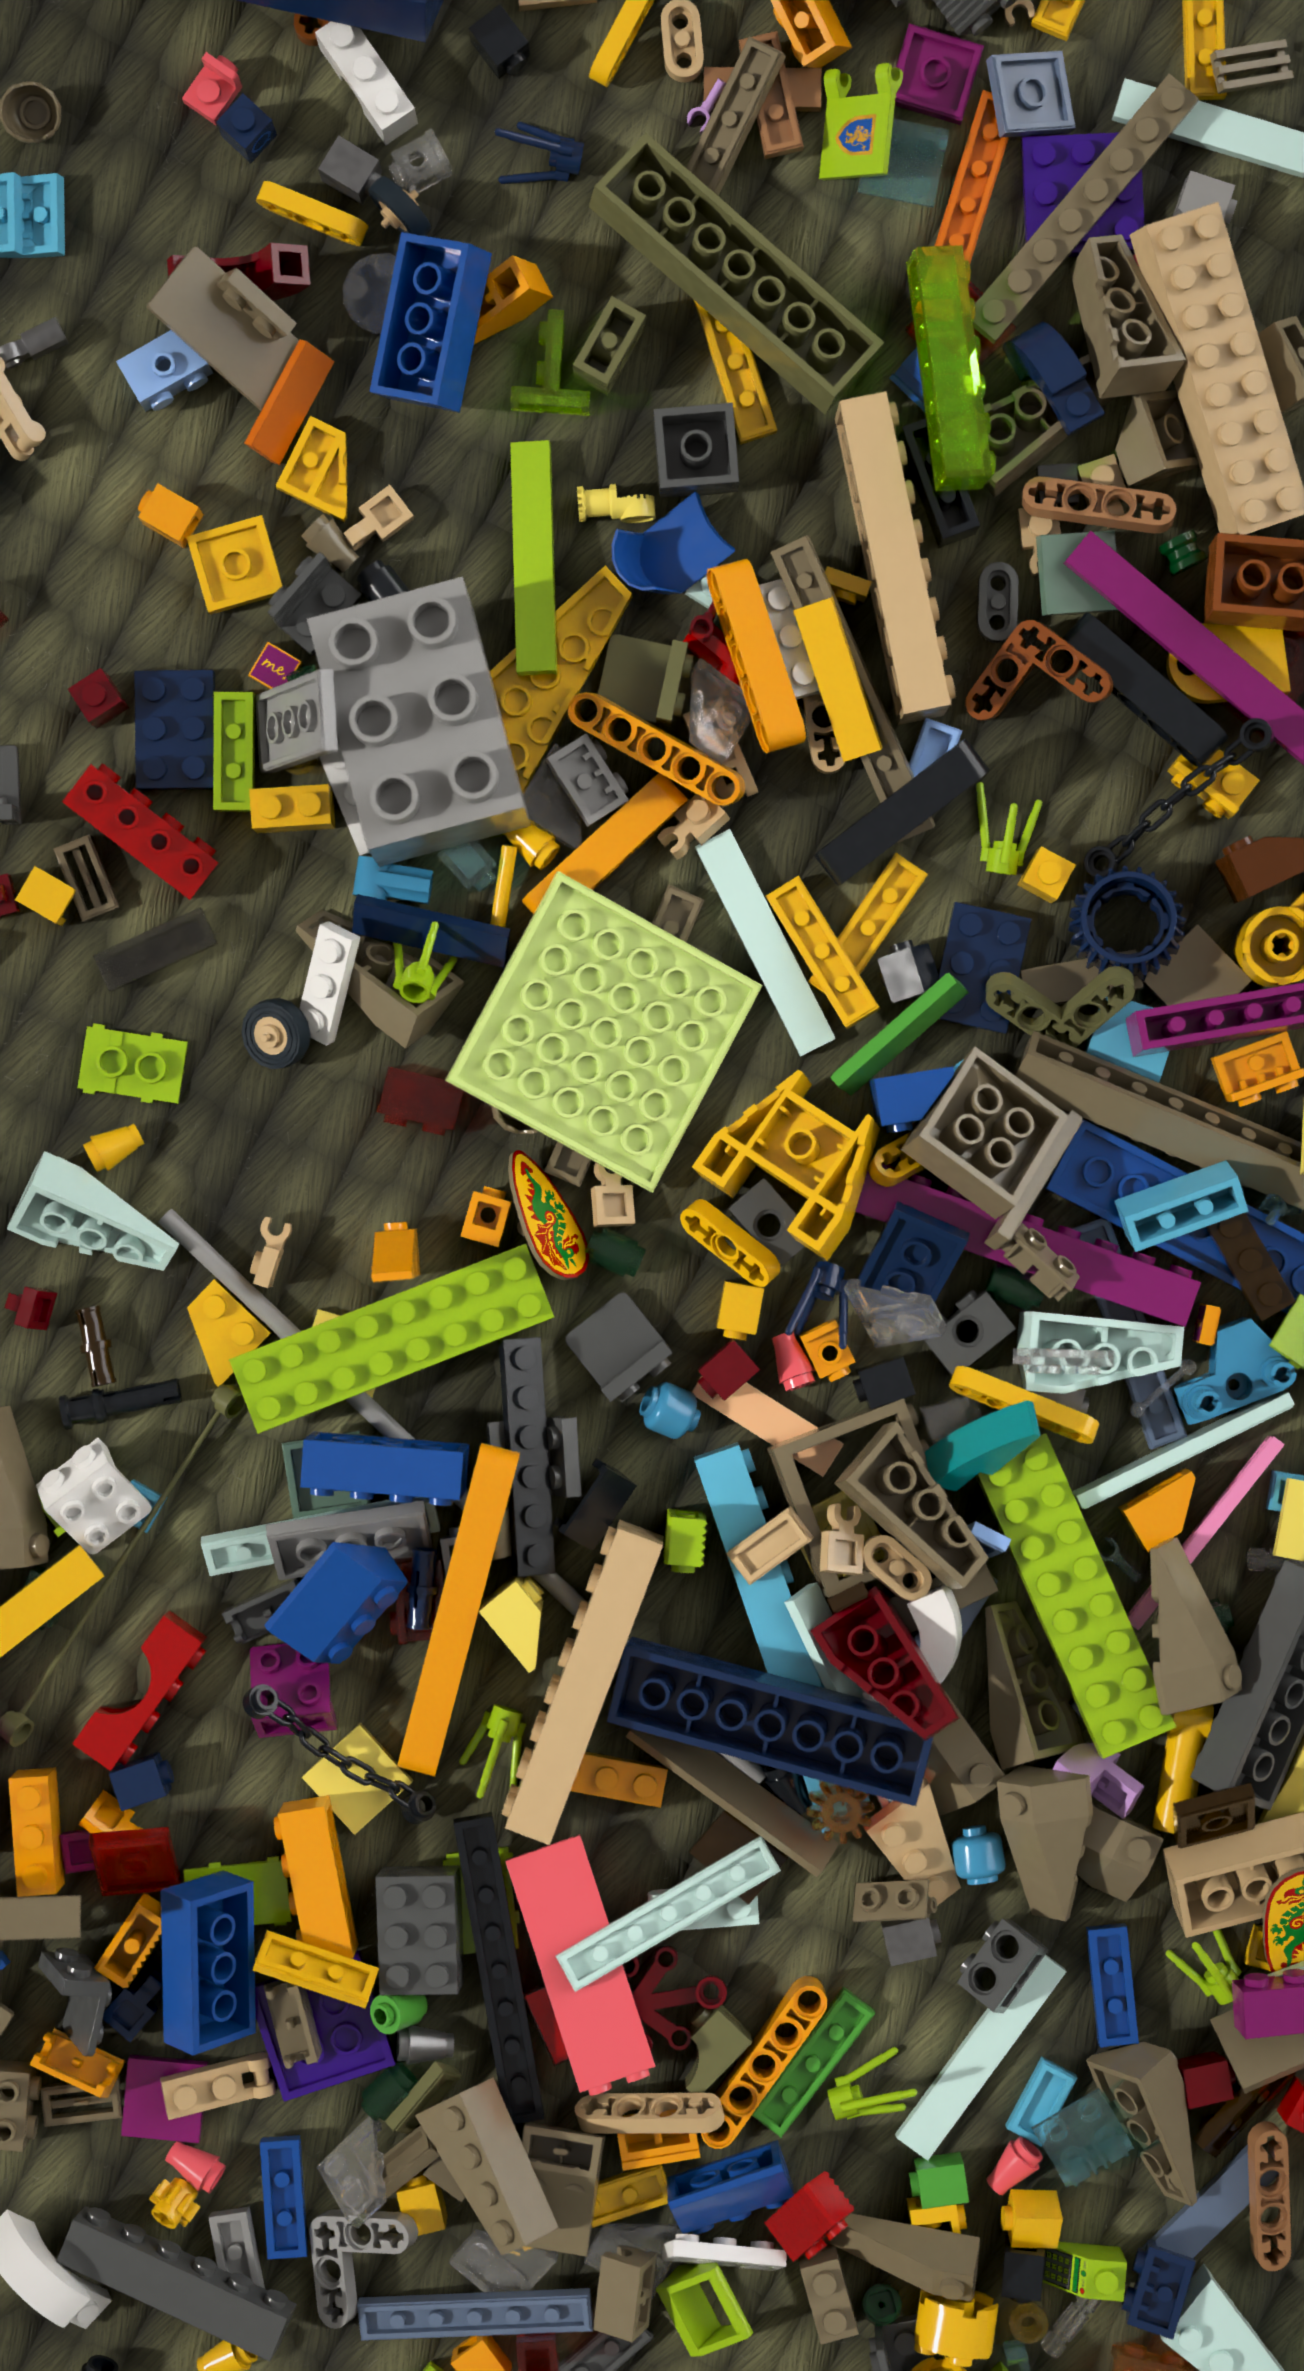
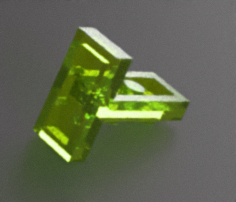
M548 309V321H540L539 345L546 346L545 361H537L536 385H543V388L511 386L510 402L512 411L590 416V391L560 389L565 329L564 310Z

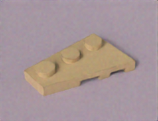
M925 1777L916 1806L893 1800L862 1824L868 1835L905 1881L929 1880L928 1895L929 1897H935L937 1906L961 1888L932 1791Z

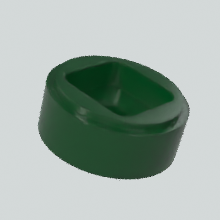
M876 2284L865 2292L861 2308L864 2317L870 2323L876 2326H887L900 2315L902 2301L899 2293L892 2286Z

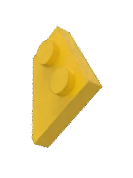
M310 416L276 484V488L344 523L347 519V435L345 432Z
M214 1279L187 1307L214 1384L218 1387L225 1383L234 1373L229 1359L257 1349L272 1333L217 1279Z

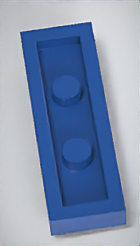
M1125 1923L1086 1927L1099 2047L1139 2044L1127 1926Z
M301 2136L261 2138L260 2155L267 2259L307 2257L308 2240Z

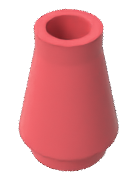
M794 1331L789 1336L783 1333L773 1337L772 1342L775 1350L779 1384L784 1385L786 1392L797 1390L816 1382L813 1375L816 1370L797 1341Z
M1021 2136L1016 2141L1010 2140L992 2173L986 2178L987 2183L996 2193L1003 2196L1009 2189L1039 2170V2163L1043 2159L1041 2152L1031 2141Z
M180 2141L174 2143L165 2159L198 2192L204 2190L209 2194L213 2191L226 2169V2165L220 2162L219 2156L188 2146Z

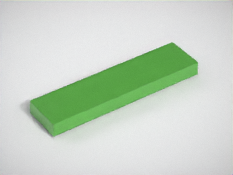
M946 973L838 1068L830 1078L838 1088L852 1096L969 993L968 990L954 976Z
M843 1986L752 2116L782 2138L875 2015V2010Z

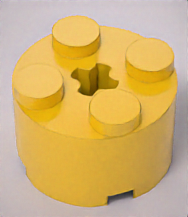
M1287 906L1271 907L1254 914L1241 926L1233 949L1234 956L1239 967L1253 982L1265 987L1274 988L1293 984L1304 979V911ZM1281 939L1284 942L1281 946V950L1284 953L1275 954L1272 941Z
M921 2289L914 2334V2350L924 2355L940 2354L948 2356L949 2363L961 2367L972 2366L973 2359H989L993 2350L998 2303L993 2305L994 2299L976 2290L970 2302L960 2299L950 2300Z

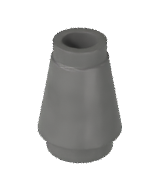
M414 2025L397 2032V2061H406V2064L409 2065L453 2057V2033Z

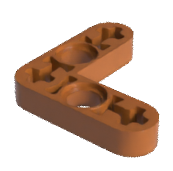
M1026 620L1013 630L971 688L966 697L965 706L967 712L977 720L990 721L995 719L1003 711L1035 665L1078 697L1090 703H1099L1106 700L1113 690V681L1111 675L1105 669L1047 626L1035 620ZM1037 628L1039 630L1037 638L1046 645L1050 644L1051 639L1056 641L1046 651L1043 661L1038 659V656L1044 653L1041 649L1033 645L1028 646L1027 649L1024 647L1026 639L1022 635L1025 630L1033 632ZM1061 650L1069 651L1073 657V665L1065 673L1056 672L1052 665L1054 655ZM1007 659L1015 661L1018 666V675L1010 682L1002 681L997 673L1000 663ZM1082 662L1087 664V667L1082 670L1083 673L1092 678H1096L1098 675L1102 677L1100 680V685L1103 687L1101 693L1093 691L1088 695L1086 691L1089 686L1080 678H1076L1074 685L1069 682L1079 672ZM990 678L995 685L1005 688L1006 692L1002 696L1000 692L995 691L989 701L993 705L992 710L983 709L979 713L977 709L980 704L976 701L978 695L987 696L992 690V686L986 685Z

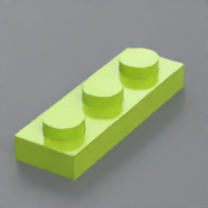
M214 692L213 810L215 812H251L249 789H255V694L253 692Z

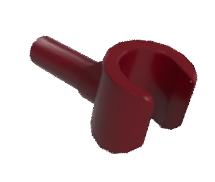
M713 601L708 610L703 615L696 616L690 624V635L697 625H703L707 628L708 632L702 642H708L713 633V621L717 614Z

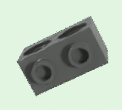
M1002 1918L1000 1922H993L983 1936L984 1945L977 1955L972 1953L964 1961L960 1968L962 1976L957 1981L960 1986L995 2013H1004L1049 1951L1047 1947L1013 1920ZM1010 1937H1014L1019 1945L1018 1952L1013 1958H1008L1004 1952L1005 1942ZM987 1969H991L995 1973L996 1982L993 1988L987 1991L982 1985L981 1978Z

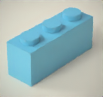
M1227 1160L1114 1200L1125 1235L1135 1252L1249 1211L1239 1178Z

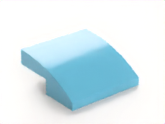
M14 172L0 174V258L65 256L64 177L58 173L24 177Z
M1130 1001L1088 1037L1085 1052L1158 1083L1160 1082L1170 1051L1138 1057L1132 1056L1125 1019L1135 1011L1153 1008L1134 1001Z

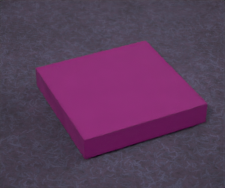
M909 23L896 66L902 69L903 80L896 93L895 106L961 125L984 45Z
M130 2054L127 2066L121 2136L199 2143L201 2140L203 2112L168 2120L160 2077L208 2066V2062Z

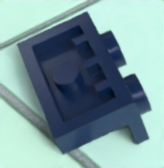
M1149 2239L1145 2249L1138 2247L1132 2271L1138 2273L1134 2288L1126 2287L1124 2302L1121 2304V2310L1127 2311V2324L1173 2340L1196 2263L1195 2259L1158 2247L1155 2241Z

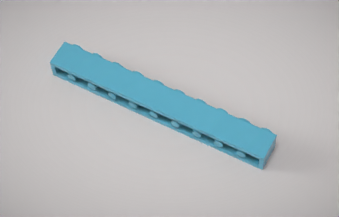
M738 1442L694 1457L726 1553L766 1524L762 1510L769 1508L762 1486L753 1487L749 1473L756 1471L749 1448L741 1451ZM728 1557L767 1673L825 1688L784 1603L791 1597L787 1584L794 1582L787 1559L749 1585ZM803 1776L822 1833L867 1818L864 1806L871 1804L867 1793Z

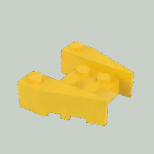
M798 1069L776 1086L777 1090L759 1104H753L743 1112L744 1115L737 1121L715 1133L692 1168L703 1179L734 1198L757 1165L808 1199L787 1231L796 1241L828 1261L851 1228L880 1127L867 1114L854 1132L803 1099L812 1083Z

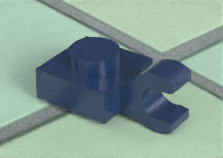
M155 1968L138 1990H135L131 1985L123 1988L104 2011L103 2020L129 2042L132 2041L158 2009L150 2000L163 1986L162 1972Z

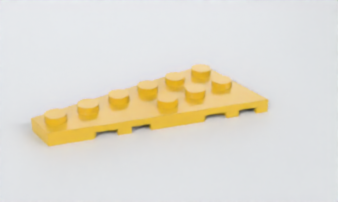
M606 565L556 610L557 674L518 676L516 672V648L490 671L522 793H524L567 716L569 702L581 691L632 599V593Z

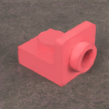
M206 52L202 57L204 67L188 88L182 100L184 104L217 125L216 121L227 111L243 86L237 74L238 68L230 60L222 55H219L216 59Z

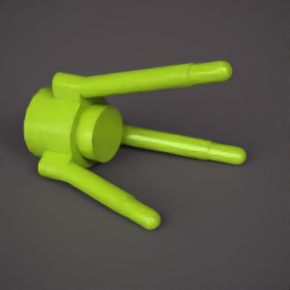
M978 782L976 784L982 847L980 861L987 862L986 872L1016 876L1018 866L1023 867L1024 854L1038 819L1042 801L1040 799L1035 801L1018 848L1017 843H1012L1018 810L1016 803L1010 805L1004 841H994L993 848H990L984 785L982 782Z
M437 921L431 924L420 961L411 963L405 970L402 944L393 942L396 973L393 987L399 989L401 996L412 1003H423L428 999L434 1000L438 988L457 962V957H450L436 977L432 968L428 965L439 928Z
M494 1704L491 1712L485 1711L480 1726L459 1760L460 1765L467 1763L489 1728L488 1736L493 1738L494 1741L476 1794L479 1799H482L485 1795L502 1742L510 1743L512 1736L510 1786L511 1784L518 1785V1778L515 1776L520 1763L522 1736L526 1724L521 1722L523 1713L499 1704Z
M1221 1929L1213 1931V1934L1226 1962V1966L1223 1962L1214 1964L1198 1942L1192 1943L1193 1950L1207 1968L1204 1974L1206 1979L1200 1976L1172 1950L1166 1951V1956L1199 1985L1207 1997L1213 1995L1220 2005L1233 2001L1232 1980H1239L1238 1976L1242 1971L1235 1963Z
M892 2047L886 2052L881 2053L851 2073L835 2078L837 2087L828 2089L827 2093L836 2121L844 2118L849 2120L859 2116L906 2110L904 2103H883L914 2097L917 2095V2090L914 2088L863 2098L859 2084L851 2086L853 2081L898 2053L897 2047Z

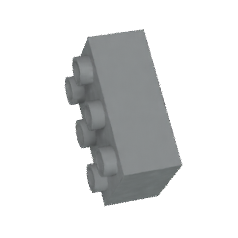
M463 576L307 619L320 669H333L337 736L367 850L379 867L531 826L472 602Z

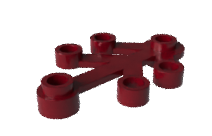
M662 1946L655 1954V1962L632 1995L640 2019L668 2039V2043L673 2049L684 2050L691 2042L690 2030L684 2025H675L656 2010L697 2002L704 2008L716 2009L724 2003L727 1996V1987L721 1978L709 1975L703 1977L697 1986L652 1993L666 1972L672 1970L678 1962L676 1950L671 1946ZM668 1951L673 1955L674 1961L671 1965L665 1966L660 1963L659 1955L662 1952ZM637 1956L632 1958L635 1963V1969L632 1972H625L628 1978L633 1977L639 1970L640 1962ZM708 1984L716 1985L719 1989L718 1996L708 1998L704 1994L705 1986ZM681 2030L686 2033L687 2041L684 2044L679 2045L673 2041L672 2034L675 2031ZM645 2032L650 2050H652L653 2039Z

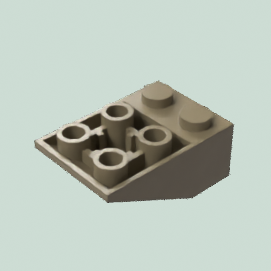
M532 2122L524 2125L523 2147L559 2227L529 2243L526 2247L588 2256L606 2135L585 2133L580 2130Z

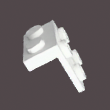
M96 1438L89 1445L79 1448L72 1458L59 1468L49 1471L36 1484L44 1510L89 1554L100 1552L147 1516L152 1509L150 1502L115 1467L108 1447L99 1438Z

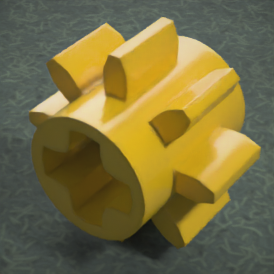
M176 2177L171 2183L164 2179L149 2198L152 2203L156 2204L151 2213L160 2224L167 2228L175 2229L179 2223L186 2227L200 2209V2206L194 2202L198 2192L184 2179Z

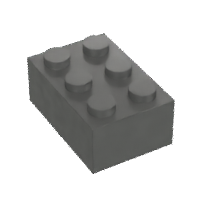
M461 1866L383 1867L376 1876L379 1995L458 1994L464 1984Z

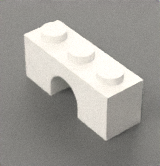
M331 21L315 32L321 52L341 81L345 79L359 100L365 116L385 145H388L418 124L414 106L360 28Z

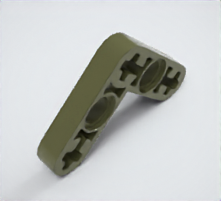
M1121 966L1109 967L1102 971L1062 1007L1016 975L1008 972L996 973L986 982V1001L991 1009L1030 1036L1034 1030L1075 1048L1127 1005L1135 994L1133 974L1129 969ZM1087 1004L1096 1005L1100 1009L1093 1015H1084L1078 1011L1080 1007ZM1037 1007L1044 1013L1036 1018H1028L1022 1012L1027 1008Z

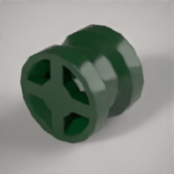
M1195 530L1182 533L1159 546L1161 555L1166 556L1170 562L1169 571L1172 576L1183 573L1208 558L1205 551L1200 550L1196 544L1197 534Z

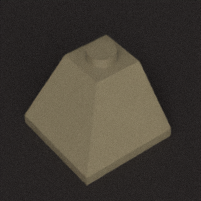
M1159 391L1133 396L1115 449L1119 459V469L1126 480L1127 486L1151 484L1198 468V460L1177 391Z

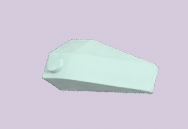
M44 1151L35 1167L7 1227V1230L41 1245L56 1248L59 1242L78 1246L79 1253L92 1255L94 1250L111 1253L117 1261L162 1271L165 1270L179 1245L177 1241L82 1167Z
M1035 1311L1020 1312L1016 1353L1023 1389L1027 1391L1067 1394L1126 1378L1179 1367L1182 1360L1184 1327Z

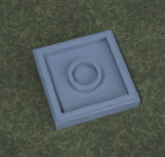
M1062 51L991 55L986 60L999 138L1070 133L1076 128Z

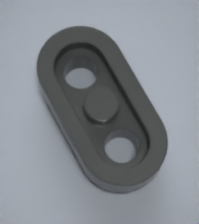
M994 562L986 566L978 579L977 629L982 638L991 643L1006 641L1017 627L1018 575L1012 566L1003 562ZM994 578L1001 579L1004 583V589L1001 591L992 589L990 581ZM993 617L1000 618L1003 622V628L1000 630L992 629L989 620Z

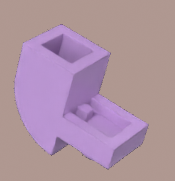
M1082 1743L1073 1746L1056 1761L1052 1769L1090 1775L1091 1795L1122 1819L1131 1813L1145 1787L1116 1765L1121 1754L1116 1753L1103 1759L1098 1755L1094 1743Z

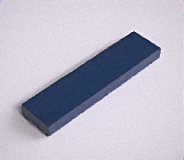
M360 894L356 897L352 933L423 949L431 924L437 921L439 928L432 949L433 952L503 968L505 966L511 930L509 928L362 896Z

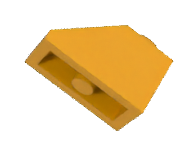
M1187 1468L1180 1470L1118 1507L1139 1544L1147 1552L1167 1539L1174 1538L1183 1530L1196 1479L1192 1471Z

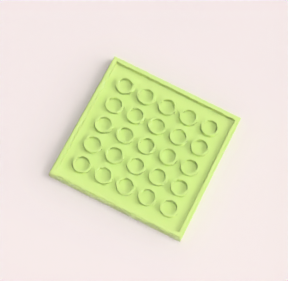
M557 871L445 1081L653 1193L763 985Z

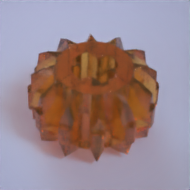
M820 1780L819 1786L823 1794L811 1791L809 1799L817 1805L806 1808L808 1816L818 1817L811 1824L812 1829L816 1832L825 1828L823 1837L828 1842L833 1838L835 1832L838 1833L841 1844L847 1843L846 1832L849 1831L852 1832L856 1839L861 1838L862 1833L857 1825L870 1827L872 1824L871 1818L863 1814L874 1810L873 1802L863 1801L869 1794L836 1784L833 1787H829L827 1782ZM841 1801L842 1806H844L845 1802L848 1803L846 1806L848 1813L840 1817L839 1812L836 1813V1816L832 1815L834 1813L833 1804Z

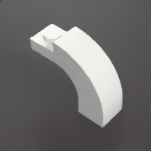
M945 1584L930 1590L926 1596L915 1601H909L907 1604L920 1634V1650L940 1684L953 1668L962 1640V1621L959 1606L952 1590ZM865 1691L862 1693L866 1700L878 1702Z
M7 2209L0 2216L1 2276L27 2304L51 2322L62 2328H65L71 2322L86 2329L112 2302L108 2290L75 2275L62 2264L56 2262L57 2259L44 2244L35 2223Z

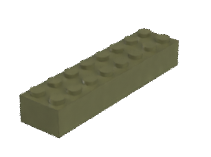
M646 132L594 186L589 208L823 414L826 415L877 358L884 341Z

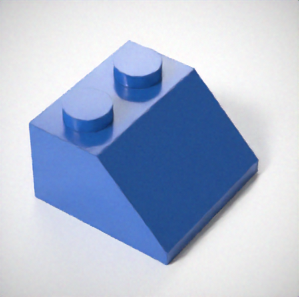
M953 1066L870 1080V1093L877 1125L879 1127L885 1126L886 1133L912 1130V1121H918L924 1117L953 1077Z

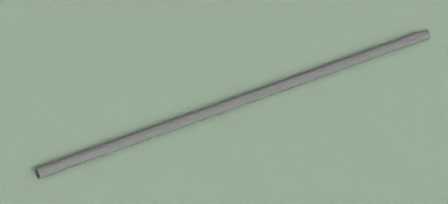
M172 1208L158 1221L168 1233L279 1338L283 1339L301 1332ZM366 1392L346 1399L384 1437L415 1439ZM467 1487L462 1498L453 1501L462 1511H464L469 1492ZM557 1573L532 1576L574 1617L580 1601H586ZM719 1753L726 1761L759 1784L766 1777L763 1768L758 1763Z

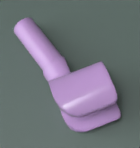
M719 78L701 107H695L688 113L687 123L689 127L696 116L702 115L706 118V122L700 130V135H702L709 121L715 102L726 85V82Z

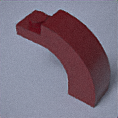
M269 243L263 249L253 254L231 258H210L225 273L238 268L272 301L295 295L310 286L307 245ZM172 255L167 259L168 277L185 256Z

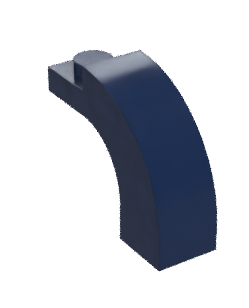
M1040 322L1004 343L1002 349L1020 381L1022 382L1030 377L1035 381L1044 393L1068 436L1103 417L1105 412L1085 379L1087 376L1085 369L1067 342L1052 326L1045 322Z

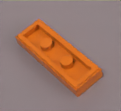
M299 339L244 444L270 462L280 465L335 361L309 342Z

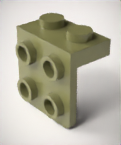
M615 634L609 640L598 694L648 722L671 727L673 716L681 717L686 694L679 693L682 677L689 679L694 655L687 654V642L672 640V645H666Z

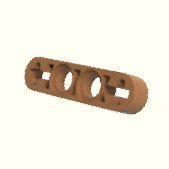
M1045 476L1030 479L1024 485L1022 491V506L1029 515L1038 518L1157 534L1168 531L1172 527L1176 515L1174 500L1169 495L1161 492ZM1037 490L1045 491L1046 498L1043 499V503H1035ZM1058 492H1063L1061 507H1056ZM1075 494H1082L1089 499L1090 505L1087 509L1077 511L1069 506L1068 499ZM1115 499L1125 501L1130 509L1123 516H1115L1108 511L1107 505ZM1137 503H1142L1140 518H1134ZM1155 506L1162 507L1163 515L1161 520L1153 519L1152 512Z
M1263 2121L1252 2127L1247 2140L1251 2251L1263 2269L1278 2271L1285 2267L1291 2258L1288 2141L1276 2124ZM1269 2136L1274 2138V2140L1268 2143V2153L1272 2158H1268L1267 2151L1262 2146V2144L1267 2143V2137ZM1270 2170L1278 2172L1277 2179L1272 2185H1260V2179L1264 2173ZM1267 2208H1279L1278 2215L1273 2221H1261L1262 2213ZM1267 2235H1271L1272 2241L1277 2246V2248L1272 2249L1270 2256L1265 2254L1270 2252L1271 2241Z

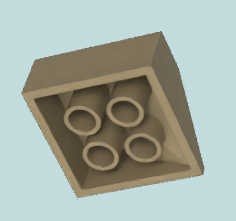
M974 1046L958 1066L953 1077L927 1113L918 1121L901 1151L988 1215L997 1219L1016 1206L1069 1115Z

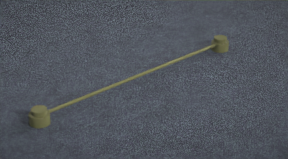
M223 1383L214 1391L212 1402L217 1411L21 1711H8L1 1717L0 1736L11 1746L17 1747L30 1737L34 1729V1723L25 1713L220 1415L222 1414L226 1418L232 1419L238 1416L245 1408L246 1403L242 1392L235 1384Z

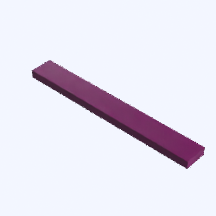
M1090 531L1063 564L1249 720L1253 718L1265 720L1273 730V740L1304 765V710Z

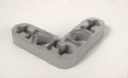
M332 2209L325 2211L312 2221L309 2235L317 2309L320 2319L326 2326L333 2329L341 2328L357 2314V2292L352 2252L402 2253L413 2245L418 2238L417 2224L411 2216L402 2212ZM358 2222L364 2223L370 2229V2241L361 2239L357 2234L356 2225ZM327 2224L328 2229L334 2230L335 2235L332 2236L331 2231L325 2230L324 2225ZM396 2226L397 2232L403 2233L404 2238L400 2240V2236L397 2233H388L383 2236V2232H388ZM327 2260H333L339 2265L341 2270L340 2278H334L329 2274L326 2267ZM333 2302H335V2304H336V2306H337L338 2308H342V2310H343V2313H342V2314H340V2311H339L338 2308H333V2304H332Z

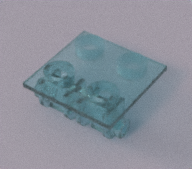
M893 119L888 175L860 177L857 193L934 208L949 130Z
M1100 2088L1031 2127L1057 2169L1066 2188L1073 2184L1075 2188L1078 2187V2183L1091 2176V2171L1098 2175V2167L1103 2165L1105 2169H1108V2161L1114 2163L1124 2156L1127 2158L1130 2156L1128 2152L1134 2149L1132 2142Z

